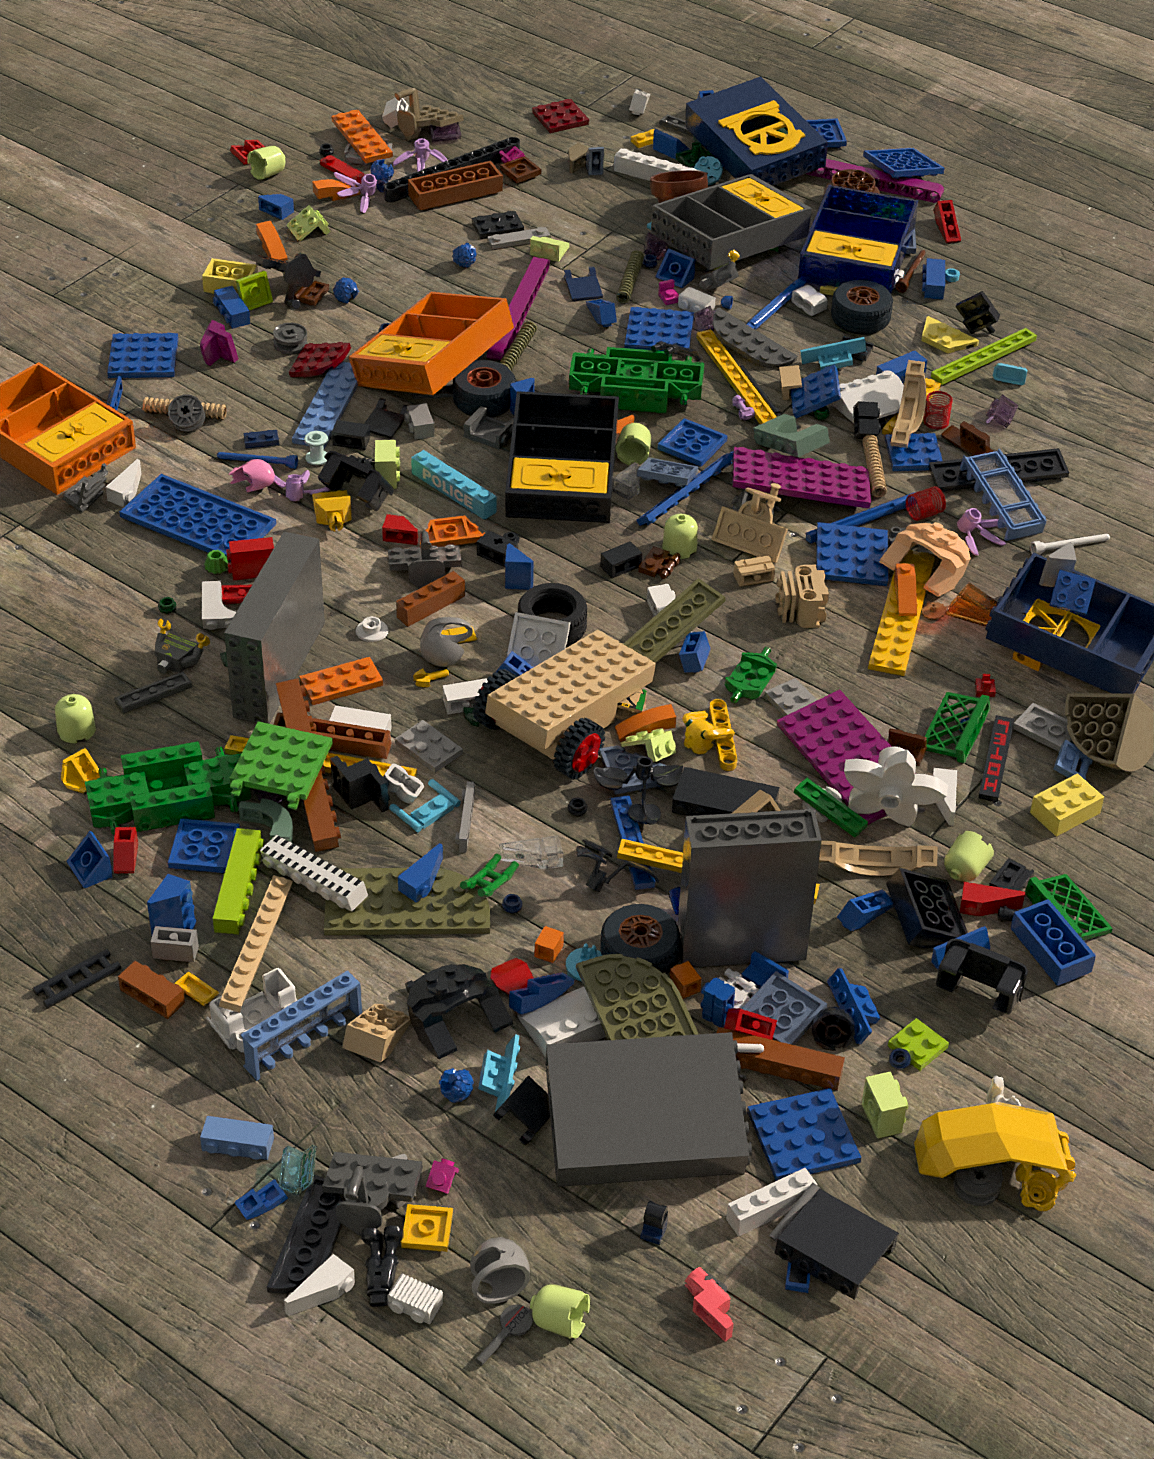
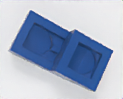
M274 1179L257 1192L251 1189L234 1203L245 1219L248 1220L277 1207L286 1201L288 1197Z

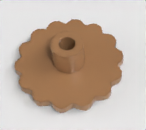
M940 602L927 603L921 610L924 618L929 620L940 619L947 613L944 604H940Z

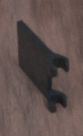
M380 398L375 409L364 424L370 425V433L392 439L405 420L404 414L407 413L408 405H403L399 414L385 410L387 408L385 404L386 399Z
M528 1075L496 1110L493 1116L499 1121L510 1111L528 1128L519 1138V1141L526 1145L550 1118L548 1093Z

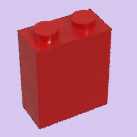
M272 537L229 541L230 549H226L227 560H231V563H228L229 574L232 573L233 581L257 578L274 549Z

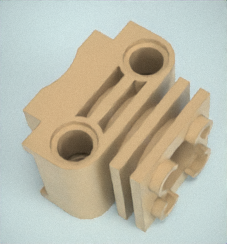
M816 564L797 566L794 581L792 571H788L787 583L785 572L781 571L780 579H777L779 593L775 594L776 603H779L778 615H781L782 623H786L787 611L789 622L793 623L795 611L797 624L803 628H820L819 622H826L825 606L828 602L829 592L824 583V570H817Z

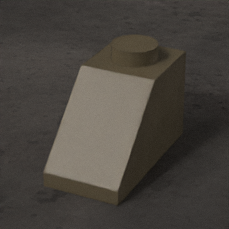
M577 143L569 148L568 163L570 173H574L586 165L588 147Z

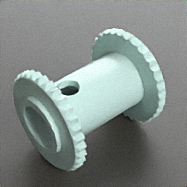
M312 431L304 437V442L310 446V452L306 454L305 459L311 465L319 466L327 461L324 458L327 452L324 451L323 445L328 441V436L324 432Z

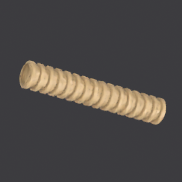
M145 397L143 400V410L150 413L154 411V413L159 412L162 414L164 412L168 414V406L173 399L169 401V399L164 400L161 398L159 400L158 398L154 399L151 397L149 399ZM202 402L206 418L216 417V419H225L227 413L225 404L220 406V404L215 405L212 403L210 405V403L205 404Z
M866 435L862 442L869 471L871 493L874 497L880 498L886 495L887 489L878 439L875 435Z

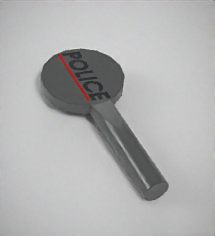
M515 1304L503 1310L500 1318L502 1330L475 1359L480 1366H483L509 1335L521 1336L530 1331L533 1326V1316L527 1307Z

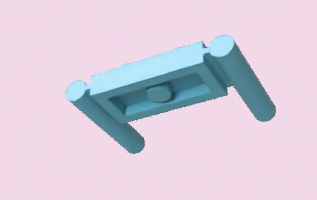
M430 779L428 785L437 791L439 795L411 812L410 816L396 804H391L389 807L395 815L416 832H420L422 828L425 829L454 810V807H459L461 804L457 797L434 779Z

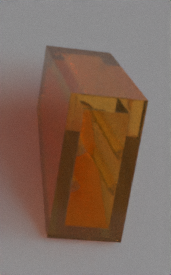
M969 582L952 600L945 614L986 627L988 621L992 619L989 615L992 608L996 607L997 601Z

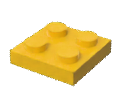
M407 1204L403 1228L404 1238L401 1242V1248L448 1252L453 1208Z

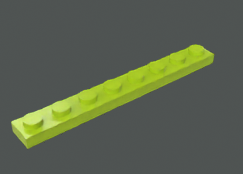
M1024 328L932 371L931 378L943 385L1036 341L1037 335Z

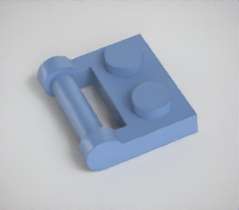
M1065 740L1061 745L1053 769L1068 778L1078 773L1086 780L1088 767L1092 764L1093 760L1080 751L1075 744ZM1080 758L1082 764L1079 772H1077L1075 769Z

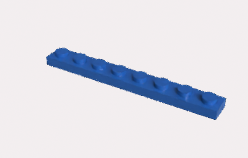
M733 451L721 456L698 473L688 485L678 488L636 520L639 526L645 523L647 525L652 524L656 521V516L660 517L668 512L666 510L668 507L669 509L673 508L678 504L677 501L679 499L683 500L689 496L688 493L690 491L694 492L699 489V484H705L711 480V475L715 476L721 472L722 467L724 469L731 465Z

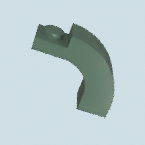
M262 798L260 804L240 802V821L265 824L272 829L270 840L278 835L293 843L292 819L283 806Z

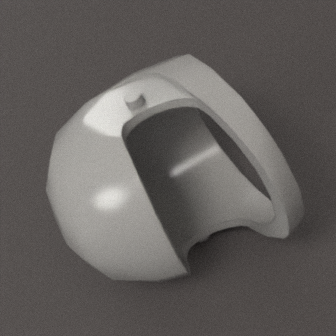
M442 617L429 621L422 632L420 640L422 657L437 667L454 665L464 654V649L457 643L466 640L472 635L471 625L467 621L455 617ZM449 624L460 625L468 629L466 633L459 635L441 634L443 628Z
M503 1237L488 1239L479 1244L471 1257V1272L475 1276L472 1283V1292L483 1303L496 1304L508 1301L525 1289L530 1280V1266L527 1256L522 1248L513 1240ZM481 1281L492 1286L491 1294H481L477 1290Z

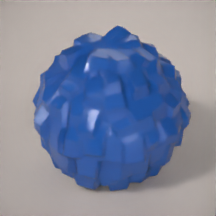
M385 159L376 160L371 165L370 172L375 176L377 183L382 178L390 180L393 177V167L391 164L389 167L384 164Z
M468 242L456 247L453 250V261L459 266L471 267L476 261V248Z
M345 277L339 279L333 288L335 298L343 303H348L351 295L354 299L359 293L356 283L352 279Z
M452 1068L445 1070L440 1077L441 1093L450 1102H462L473 1091L472 1085L474 1081L468 1070L456 1071Z

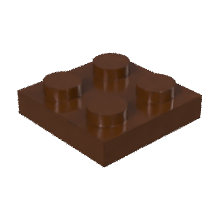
M525 156L500 165V170L516 183H521L542 173V169Z

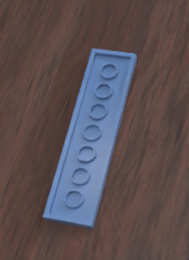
M342 362L337 367L333 368L332 366L329 369L292 437V443L309 446L304 442L305 435L312 431H321L328 436V441L323 445L325 449L332 436V430L336 421L341 419L358 386L351 363Z

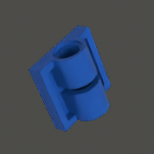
M1059 570L1049 606L1086 616L1096 579Z

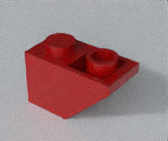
M136 827L115 828L113 842L114 874L135 873L138 850Z

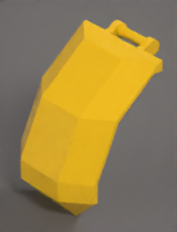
M1002 1102L937 1112L922 1121L914 1143L919 1173L944 1178L958 1169L1007 1161L1057 1171L1060 1176L1067 1173L1068 1170L1071 1171L1075 1168V1160L1071 1157L1068 1146V1134L1057 1129L1053 1113Z

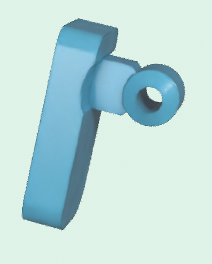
M998 363L994 367L993 378L997 381L1024 385L1028 370L1023 367Z

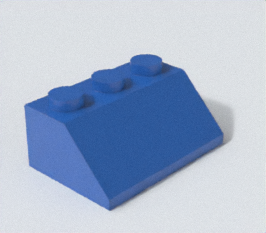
M167 874L147 901L152 935L155 926L194 929L196 919L190 881Z

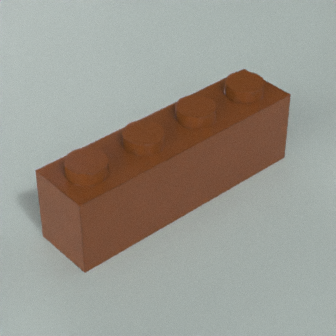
M452 571L397 600V618L409 627L465 597V580Z

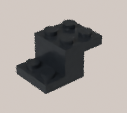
M338 756L330 758L332 787L351 810L370 801H373L381 812L389 810V782L385 776L380 774L375 764H372L367 758L347 766Z

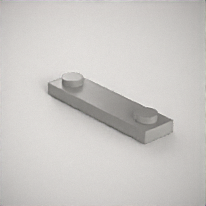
M538 227L536 229L500 235L495 234L488 236L487 241L493 250L529 244L532 236L551 238V235L546 227Z
M467 781L466 789H462L464 806L460 832H456L455 844H459V853H466L468 848L475 799L474 782Z

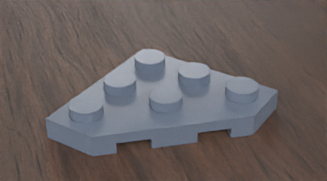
M618 745L599 749L604 768H619L624 770L628 776L633 766L637 765V759L643 757L638 753L631 754L626 752L625 748ZM653 763V767L666 766L662 763ZM634 773L627 784H623L621 789L613 791L615 794L642 790L643 780H639ZM651 777L646 782V789L660 786L656 780L652 781Z

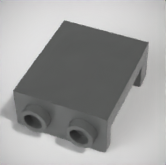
M480 406L464 423V437L499 450L512 437L514 418L508 423L488 417L487 408Z

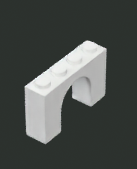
M221 581L202 582L203 629L227 628L236 612L227 609L222 604Z

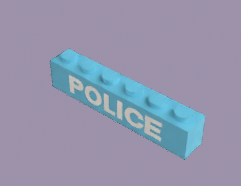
M425 450L411 457L413 475L485 520L497 512V496Z

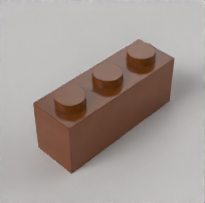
M134 961L118 976L119 987L122 992L166 1019H169L185 1004L184 991L178 984L171 983L163 975H158L150 970L148 966L142 965L137 961Z

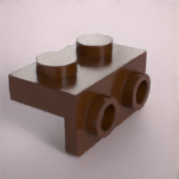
M890 728L887 742L892 747L908 750L914 756L916 766L920 767L927 749V738L919 734Z

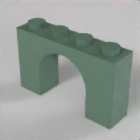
M787 414L780 415L753 428L754 439L757 444L796 457H800L830 443L827 427L815 424L797 432L795 417Z

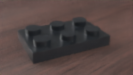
M516 211L493 213L492 215L472 218V224L480 239H485L495 234L500 235L524 231V226Z

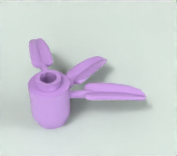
M421 138L415 141V150L412 152L406 151L394 160L393 166L398 165L415 154L418 172L425 168V161L428 159L429 154L441 162L447 161V158L436 149H429V142Z
M334 172V176L338 180L352 186L338 192V196H351L357 194L360 189L361 193L365 195L361 198L360 212L365 213L370 201L368 196L375 193L377 183L375 176L366 174L360 184L354 179Z
M308 470L302 475H288L286 482L274 475V483L281 488L286 487V497L290 501H299L300 498H303V494L306 493L312 495L331 490L327 487L303 490V484L307 482L310 475Z
M975 508L966 510L958 520L957 526L961 532L967 533L968 536L965 537L968 548H970V552L978 556L974 539L971 537V532L975 527L989 541L1001 546L1006 543L984 529L997 527L998 519H981V513Z

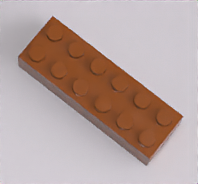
M492 161L408 179V196L419 210H427L428 208L440 207L445 204H453L458 201L503 191V175Z

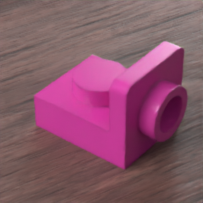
M673 279L659 282L658 296L665 305L678 303L679 294L674 289Z

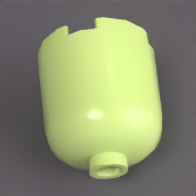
M276 146L255 149L249 152L247 159L248 164H251V174L258 180L282 172L286 162L285 155Z
M630 423L623 427L616 444L617 457L621 462L627 465H631V463H638L640 465L647 460L651 444L649 430L640 423Z
M674 514L665 522L662 549L670 551L672 555L676 552L681 555L680 559L689 558L690 554L697 552V523L687 514Z
M70 694L62 697L57 702L55 716L57 732L61 740L68 743H77V740L90 739L94 735L96 727L92 707L88 699L79 694Z
M965 831L963 834H959L945 855L944 867L954 880L961 882L975 880L994 856L992 845L990 843L987 845L982 841L980 834L972 831Z
M555 1284L543 1286L537 1295H533L530 1302L533 1321L544 1330L567 1338L577 1339L585 1327V1323L582 1322L584 1312L589 1313V1294Z

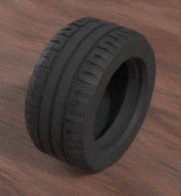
M544 583L530 588L521 596L518 602V613L537 616L547 612H558L568 616L559 619L570 622L566 647L571 646L583 637L587 628V604L583 596L574 588L560 583Z

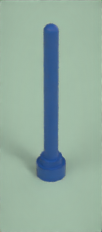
M227 452L217 453V458L240 461L260 459L266 463L285 464V466L296 469L298 466L297 455H289L284 458Z

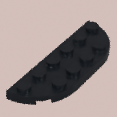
M313 1175V1182L307 1187L268 1282V1293H292L331 1256L343 1225L337 1220L335 1209L337 1204L343 1202L339 1194L323 1192L322 1186L325 1179Z

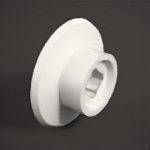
M371 616L359 623L355 632L358 638L363 641L376 642L384 639L389 629L379 618Z

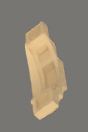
M908 360L903 394L896 425L892 433L891 446L908 448L911 434L922 423L926 406L925 362Z
M822 841L819 862H831L845 871L859 875L893 876L899 868L911 871L921 867L936 868L938 846L883 847Z

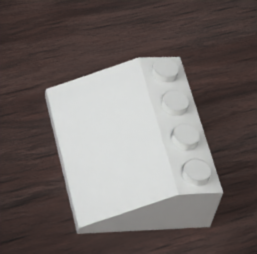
M884 371L881 374L856 379L850 383L839 384L841 399L833 402V406L853 423V406L858 401L878 402V408L880 409L879 418L899 413L904 385L900 378L892 371Z
M585 987L557 997L552 1002L534 1011L517 1014V1017L545 1058L547 1044L591 1042L606 1037Z

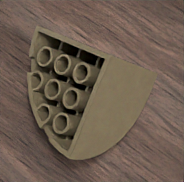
M1067 693L1065 704L1067 729L1074 744L1087 757L1103 766L1121 771H1136L1149 761L1154 752V711L1135 694Z

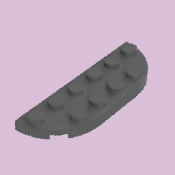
M719 307L715 311L712 321L715 336L724 345L751 362L762 367L772 368V366L785 367L797 361L798 356L731 314Z

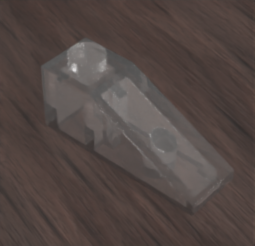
M559 836L499 844L501 861L511 863L516 861L520 865L539 869L563 867V850Z

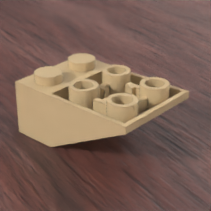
M374 1004L347 1024L342 1048L382 1062L392 1053L410 1025V1017L402 1011L388 1009L383 1004Z

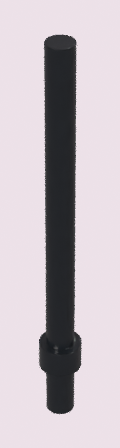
M741 365L740 368L776 417L782 415L779 408L773 405L747 369Z

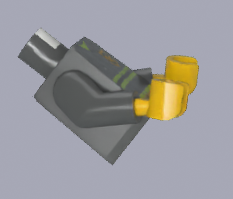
M731 250L728 253V257L731 259L728 264L714 269L707 268L706 273L701 275L700 287L710 290L739 277L735 268V261L738 260L739 253Z
M159 619L158 626L161 630L157 634L155 642L158 671L163 674L168 670L181 673L186 668L196 665L204 651L203 646L210 644L209 637H204L202 633H199L196 636L198 642L196 643L170 632L166 634V631L170 630L171 624L167 620L166 625L162 626L163 620Z

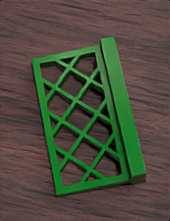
M946 692L924 736L927 738V743L934 739L938 743L935 745L927 744L926 751L957 757V762L965 764L991 709L989 696L982 695L981 698ZM952 699L957 700L958 703L949 706L948 701ZM970 703L976 704L975 707L968 710L965 705ZM960 707L964 710L958 714L953 712V710ZM947 712L951 714L950 717L945 719L941 717L942 714ZM968 716V721L960 723V721L958 720L959 718ZM955 720L957 725L948 728L946 724ZM939 726L944 727L945 730L937 733L934 730ZM961 729L962 734L954 737L952 732ZM948 734L950 739L942 742L939 737ZM952 743L956 746L954 750L946 749L945 747Z
M1067 874L1039 880L1037 877L1029 879L1024 891L1033 904H1037L1049 899L1082 940L1112 932L1113 928ZM1064 882L1068 886V888L1058 885L1057 883ZM1045 887L1051 888L1053 891L1050 892ZM1057 890V891L1063 892V893H1065V894H1067V895H1066V897H1065V896L1056 894L1055 891ZM1069 895L1077 897L1080 902L1069 898ZM1056 900L1063 902L1064 906L1060 905ZM1067 904L1078 907V911L1068 908ZM1081 909L1087 910L1091 913V915L1080 911ZM1068 914L1076 916V919H1072ZM1079 918L1090 921V924H1086L1078 920ZM1093 923H1096L1101 925L1103 928H1098L1092 925ZM1080 928L1088 930V932L1083 933Z

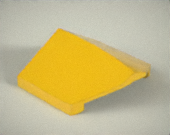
M86 748L64 759L61 770V780L65 787L83 794L86 793L85 781L96 780L100 777L98 773L99 768Z

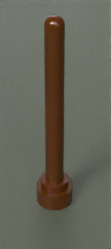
M925 250L919 252L903 279H899L895 284V289L898 292L904 293L908 289V281L925 256Z

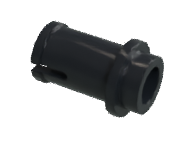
M1005 905L1004 907H999L997 919H1001V922H1004V920L1012 922L1014 912L1019 910L1009 909Z

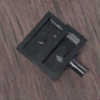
M983 291L956 304V309L964 318L963 324L971 334L984 328L987 329L989 334L995 332L992 324L998 322L1000 314Z

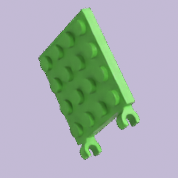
M257 722L230 776V788H233L231 795L239 797L243 786L288 796L287 801H290L288 808L296 809L300 799H307L331 748L332 738Z

